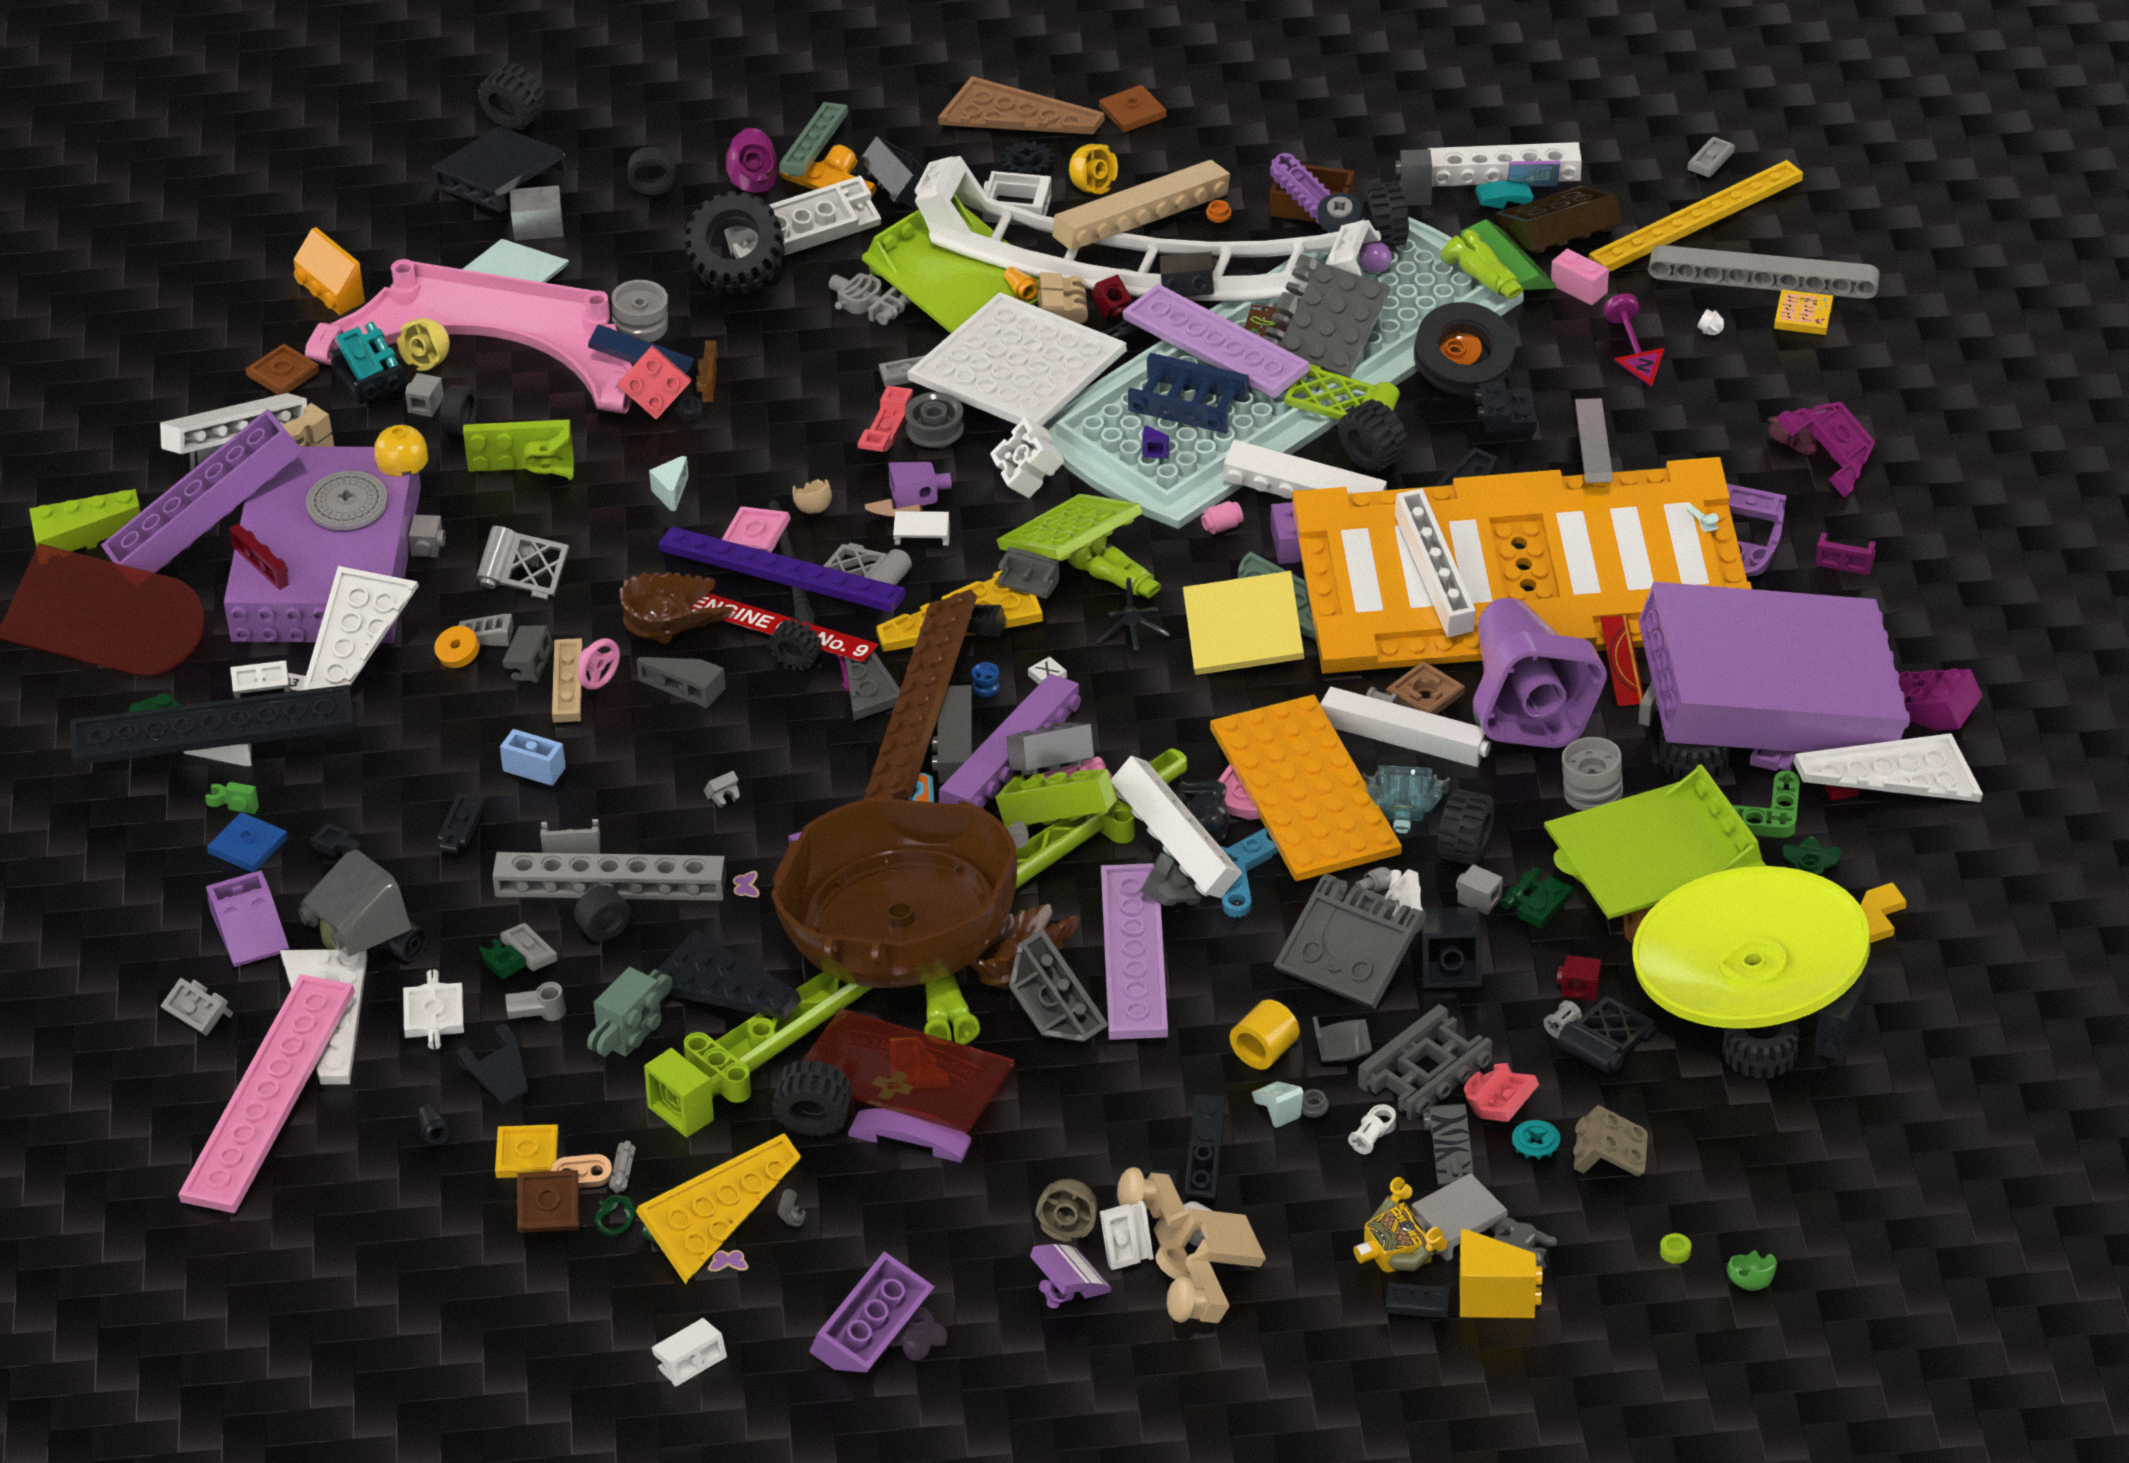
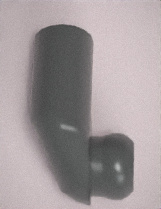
M786 1189L782 1193L777 1213L789 1226L798 1227L803 1224L806 1212L804 1209L801 1212L798 1211L799 1206H795L797 1193L794 1190Z

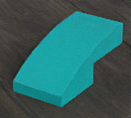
M1495 181L1477 185L1475 188L1480 204L1504 209L1507 201L1525 204L1531 202L1534 198L1528 182Z

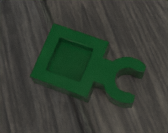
M497 939L492 940V949H485L483 946L479 947L482 959L486 961L488 968L502 979L515 974L527 965L525 957L511 945L502 948L500 941Z

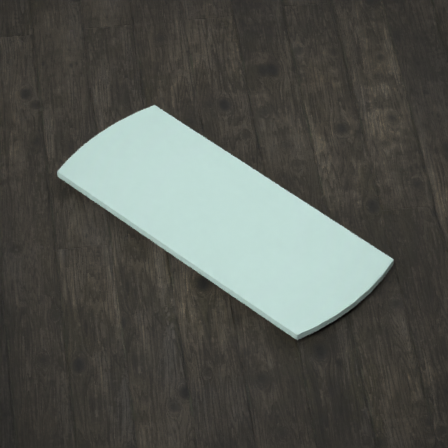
M1408 217L1409 234L1405 245L1388 247L1392 254L1390 266L1385 271L1375 274L1363 269L1359 261L1360 252L1356 257L1363 277L1388 284L1391 290L1351 378L1373 385L1379 382H1390L1396 386L1419 371L1414 360V344L1419 325L1429 312L1444 304L1469 302L1487 307L1502 316L1523 302V292L1512 299H1508L1504 295L1499 296L1496 294V291H1491L1477 279L1463 271L1459 266V261L1452 265L1445 264L1441 260L1440 254L1444 246L1452 238L1431 226ZM1331 250L1303 253L1302 255L1326 264ZM1289 260L1285 261L1284 263L1274 268L1267 274L1280 273L1284 271ZM1280 298L1223 301L1210 309V311L1244 328L1251 304L1276 307ZM1161 340L1077 394L1044 425V428L1047 429L1054 441L1052 446L1059 450L1064 460L1063 465L1073 474L1111 499L1140 503L1142 515L1179 529L1202 514L1204 509L1216 505L1244 486L1223 480V465L1233 440L1291 455L1337 425L1340 420L1285 405L1284 399L1289 387L1274 399L1250 385L1249 396L1246 402L1233 399L1227 409L1229 410V431L1227 434L1128 411L1129 387L1142 390L1148 381L1147 357L1150 352L1212 366L1165 340ZM1307 375L1301 377L1305 383L1315 380ZM1159 382L1153 393L1167 396L1173 385ZM1335 383L1326 384L1330 391L1340 388ZM1320 386L1310 389L1314 396L1324 393ZM1183 388L1178 399L1192 401L1197 390ZM1360 390L1351 391L1355 398L1366 394V392ZM1304 392L1293 395V397L1298 399L1308 398ZM1208 393L1203 404L1217 407L1222 396ZM1345 394L1335 396L1339 403L1349 400ZM1329 399L1319 402L1320 405L1326 407L1333 405ZM1352 406L1349 408H1345L1344 410L1345 412L1349 413L1350 411L1355 409V407ZM1144 426H1149L1169 436L1171 443L1169 459L1143 457L1142 435Z

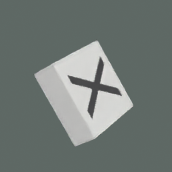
M1051 657L1028 668V676L1038 684L1050 673L1065 679L1067 678V671Z

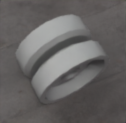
M632 280L616 287L612 293L611 303L612 324H615L617 331L647 342H653L661 338L668 330V294L665 289L659 284L648 280Z

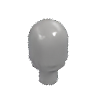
M1379 867L1368 871L1364 875V879L1357 881L1355 886L1361 887L1362 892L1365 889L1375 893L1386 890L1390 885L1389 873H1391V870L1386 867Z

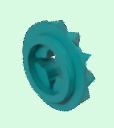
M1540 1120L1526 1121L1518 1125L1513 1131L1512 1145L1515 1146L1516 1153H1524L1526 1159L1536 1156L1540 1160L1543 1155L1551 1158L1553 1151H1558L1560 1134L1548 1122ZM1531 1139H1534L1535 1141L1541 1140V1144H1538L1537 1142L1531 1143Z

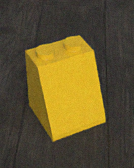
M1461 1229L1459 1264L1460 1317L1535 1318V1305H1541V1287H1536V1285H1542V1266H1536V1253L1467 1229Z

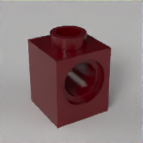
M1118 274L1097 282L1091 293L1105 320L1112 317L1115 319L1122 317L1123 310L1130 306L1132 298ZM1109 297L1114 298L1117 301H1112L1109 299Z
M1566 955L1564 967L1559 966L1557 974V984H1562L1561 996L1596 1001L1601 980L1602 960Z

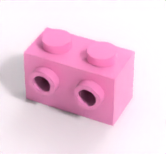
M1566 249L1552 261L1551 280L1556 284L1555 288L1590 305L1595 304L1608 293V268L1569 249Z

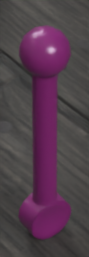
M835 654L839 658L844 678L842 683L843 690L850 691L845 658Z

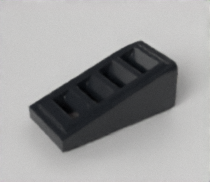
M974 605L971 614L972 619L969 620L966 632L988 637H1000L1007 621L1002 605Z

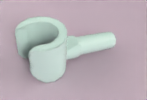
M1692 504L1686 507L1688 511L1697 517L1702 531L1709 532L1718 529L1715 522H1718L1719 518L1716 513L1704 515Z

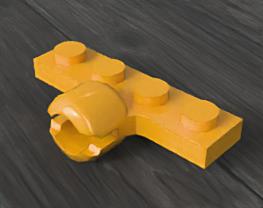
M835 145L822 162L814 161L804 176L794 177L780 171L779 174L783 179L817 190L855 178L850 173L858 161L852 150L843 145ZM864 180L871 192L872 198L877 188L874 183Z

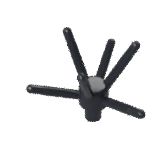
M1128 577L1126 579L1127 606L1122 611H1112L1109 613L1110 617H1121V620L1097 640V644L1103 643L1124 624L1130 628L1132 644L1136 652L1139 651L1135 628L1138 623L1165 637H1170L1171 634L1141 618V615L1156 613L1158 608L1152 607L1138 610L1133 606L1132 579Z

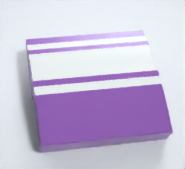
M1061 1244L1033 1247L1030 1257L1063 1295L1079 1291L1085 1298L1110 1293L1112 1287L1079 1249Z

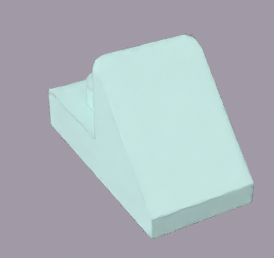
M1277 1081L1252 1092L1256 1104L1267 1106L1274 1127L1282 1126L1301 1116L1302 1087Z

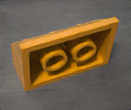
M318 228L311 229L294 258V277L300 285L303 284L310 290L313 296H317L329 309L332 308L339 315L365 303L360 263Z

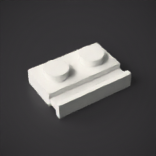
M1142 1200L1138 1201V1204L1131 1206L1126 1204L1100 1211L1107 1262L1111 1270L1140 1263V1260L1146 1258L1149 1260L1154 1259L1146 1205Z

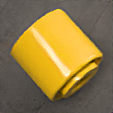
M1270 999L1262 1000L1231 1030L1229 1037L1236 1055L1250 1067L1260 1070L1270 1067L1298 1039L1300 1030L1299 1024L1292 1012L1280 1002Z

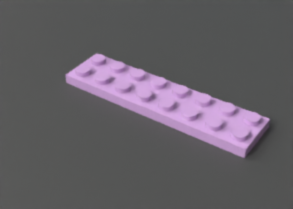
M1160 284L1154 286L1123 310L1125 320L1216 368L1249 375L1250 386L1274 399L1310 371L1308 361Z
M1154 863L1101 866L1109 1040L1168 1037L1161 903L1141 892V888Z

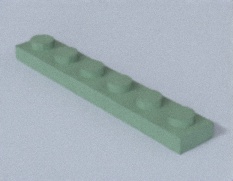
M824 102L780 162V172L788 173V175L794 177L804 176L847 116L848 105Z

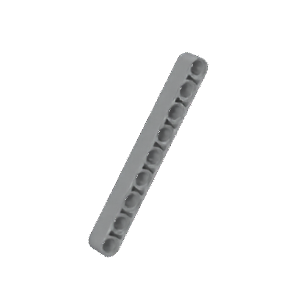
M1665 245L1656 246L1652 249L1648 267L1649 274L1652 277L1662 280L1778 291L1789 290L1863 299L1872 298L1877 294L1880 276L1879 270L1869 264Z

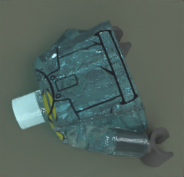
M1378 765V771L1375 772L1374 776H1366L1365 773H1362V778L1366 783V793L1369 794L1373 803L1380 807L1386 819H1394L1393 830L1398 833H1408L1411 820H1423L1424 814L1432 811L1443 794L1449 791L1450 778L1447 777L1446 780H1439L1438 775L1433 776L1432 768Z

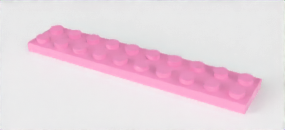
M299 975L178 1195L181 1202L236 1213L355 993L353 984Z

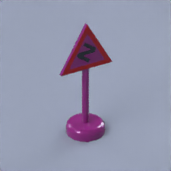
M1628 293L1616 295L1605 303L1603 312L1606 319L1611 323H1624L1635 354L1614 358V361L1652 388L1664 348L1641 352L1630 320L1639 311L1638 300L1634 295Z

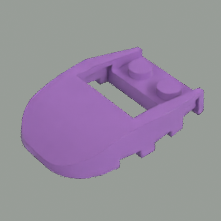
M1727 484L1731 513L1774 521V527L1767 547L1738 541L1746 576L1760 575L1769 566L1781 541L1786 495Z

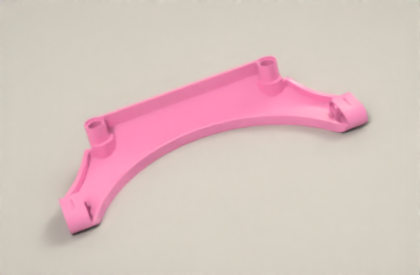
M407 259L397 260L392 264L393 283L390 288L384 287L365 306L331 324L319 323L308 340L305 349V357L315 363L331 365L329 351L339 348L335 338L342 333L359 326L362 333L367 334L365 325L374 321L376 327L380 328L384 333L383 339L389 345L397 342V338L401 336L402 330L400 328L407 322L418 318H430L438 321L445 328L448 335L465 334L497 337L525 344L549 354L566 365L581 379L591 393L597 410L626 414L633 402V399L617 386L618 382L632 368L631 363L588 348V341L598 324L617 331L615 324H608L610 311L608 296L605 292L425 264Z

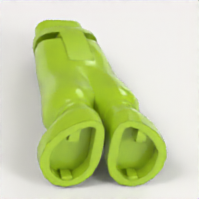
M1466 230L1461 238L1454 236L1442 249L1440 258L1445 264L1452 265L1459 261V266L1463 271L1477 279L1491 291H1496L1497 295H1504L1506 298L1512 299L1522 293L1523 287L1518 283V278L1498 259L1488 244L1481 242V236L1475 230Z
M1107 537L1095 539L1092 541L1091 546L1085 549H1077L1068 558V563L1074 568L1087 570L1091 576L1110 581L1126 590V579L1128 577L1131 578L1132 592L1136 596L1143 595L1151 598L1161 588V584L1155 581L1154 576L1140 564L1130 559L1114 546L1106 548Z
M954 973L925 983L927 999L926 1017L928 1022L924 1027L926 1040L937 1047L946 1048L950 1046L952 1040L950 1023L953 1026L954 1039L957 1045H964L972 1041L979 1034V1021L974 1015L970 1014Z

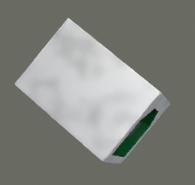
M559 186L512 189L510 191L514 241L563 237Z

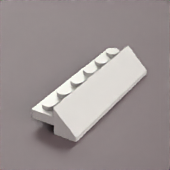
M861 176L770 204L782 228L785 241L784 256L881 225V217L871 201V192ZM733 226L724 230L731 257L735 256L736 259L749 254L755 248L759 239L758 234L748 227Z

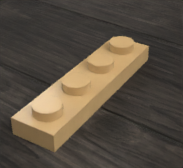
M582 638L554 640L553 723L581 721L582 685L578 678L579 656L583 651Z

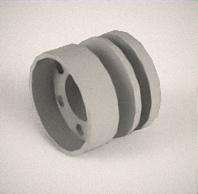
M1585 737L1567 745L1562 752L1564 797L1567 803L1575 809L1584 811L1620 800L1623 796V783L1621 773L1622 758L1618 746L1612 741L1601 737Z

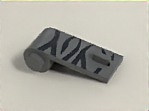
M1465 1104L1429 1106L1428 1112H1423L1424 1131L1430 1130V1135L1433 1137L1438 1186H1447L1469 1173L1474 1176Z

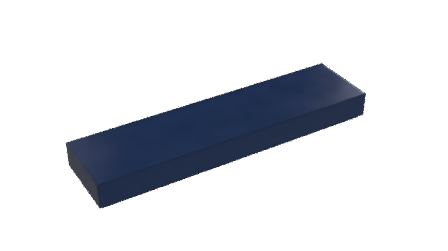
M600 324L597 325L588 341V348L633 364L653 345L687 376L694 365L695 358Z

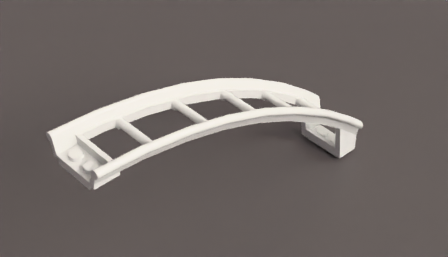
M961 156L929 162L914 190L917 194L915 202L925 219L930 231L929 237L933 244L1005 269L1015 267L1022 273L1039 278L1040 272L1062 273L1063 278L1079 276L1085 281L1086 289L1093 290L1097 282L1118 274L1130 296L1134 297L1143 296L1157 284L1162 285L1161 274L1149 273L1157 254L1179 255L1212 252V258H1219L1213 271L1214 294L1185 298L1191 301H1244L1280 298L1282 292H1288L1285 289L1288 282L1297 283L1306 288L1307 282L1298 280L1291 275L1293 269L1297 268L1295 264L1299 255L1303 253L1331 250L1326 262L1327 265L1362 276L1356 260L1361 245L1381 240L1380 232L1375 231L1370 221L1362 220L1342 225L1338 232L1268 241L1205 242L1161 239L1119 233L1094 242L1104 246L1146 252L1138 272L1076 262L1074 259L1080 248L1072 251L1068 249L1064 258L1001 242L1010 221L1040 231L1053 233L1054 218L988 198ZM955 191L963 205L1000 217L991 238L970 231L951 202ZM1291 255L1285 270L1280 273L1223 276L1230 258Z

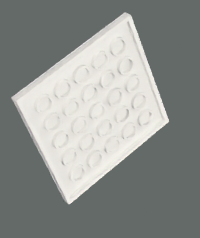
M999 292L908 371V380L934 391L952 395L963 403L1018 425L1024 417H1027L1043 426L1126 352V342Z

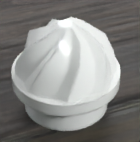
M1707 309L1697 327L1703 330V334L1716 335L1723 330L1724 320L1717 311L1712 312Z

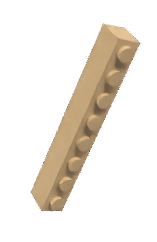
M1208 160L1055 214L1052 236L1071 251L1223 197L1228 194L1230 173L1214 161Z

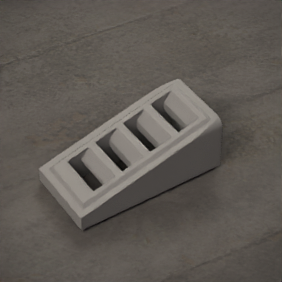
M500 614L459 621L458 625L470 628L478 638L480 645L509 646L514 629L512 614Z

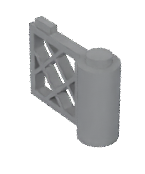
M492 526L476 578L480 581V585L489 589H495L496 586L501 585L530 591L532 592V597L548 601L549 596L555 597L569 545L519 534L502 526ZM521 542L532 544L536 552L523 559L518 551ZM551 549L561 551L559 559L549 565L542 555ZM540 556L545 567L531 574L526 563ZM522 565L529 575L521 581L510 579L512 571ZM549 571L553 578L550 588L538 586L535 578Z
M849 543L848 545L842 544L825 563L824 567L846 572L845 568L859 565L860 568L847 571V573L858 576L864 575L866 578L897 585L912 567V562L909 555L902 550L893 549L888 554L864 549L862 545ZM845 554L855 556L853 558L841 561ZM869 561H876V563L870 564L867 566L863 565V563Z

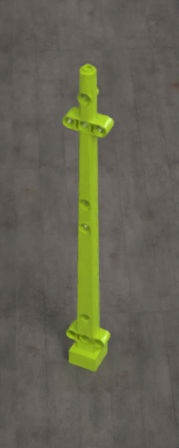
M1174 748L1167 750L1149 762L1166 784H1169L1187 771L1186 756ZM1115 793L1117 801L1111 806L1108 813L1101 816L1087 814L1073 821H1068L1067 818L1060 819L1030 838L1026 846L1022 848L1016 847V889L1099 831L1116 843L1123 844L1132 841L1135 837V816L1131 812V805L1120 799ZM822 972L796 989L802 1001L786 1019L758 1013L716 1041L704 1033L695 1032L689 1034L684 1039L685 1058L673 1048H670L644 1065L648 1108L688 1138L714 1120L712 1102L714 1097L721 1094L727 1100L736 1103L747 1100L751 1095L750 1072L871 990L872 987L850 984Z

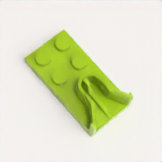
M570 420L463 425L468 472L527 469L534 473L557 474L567 477L568 480L574 477V454Z

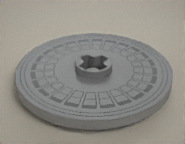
M360 471L333 473L320 479L311 487L306 497L307 512L313 521L325 528L333 530L357 529L375 521L384 512L388 501L387 491L384 484L371 474Z

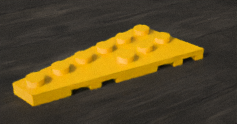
M1002 570L994 573L993 578L985 582L976 581L942 597L943 600L955 593H962L971 589L977 595L975 605H1002L1007 619L1003 629L1043 621L1042 611L1035 595L997 584V579ZM930 603L920 606V611L912 615L903 614L876 626L877 636L883 652L916 645L920 628ZM966 632V633H965V636L975 635V634H974V633Z
M785 1133L639 1205L636 1213L686 1284L790 1172L801 1156Z

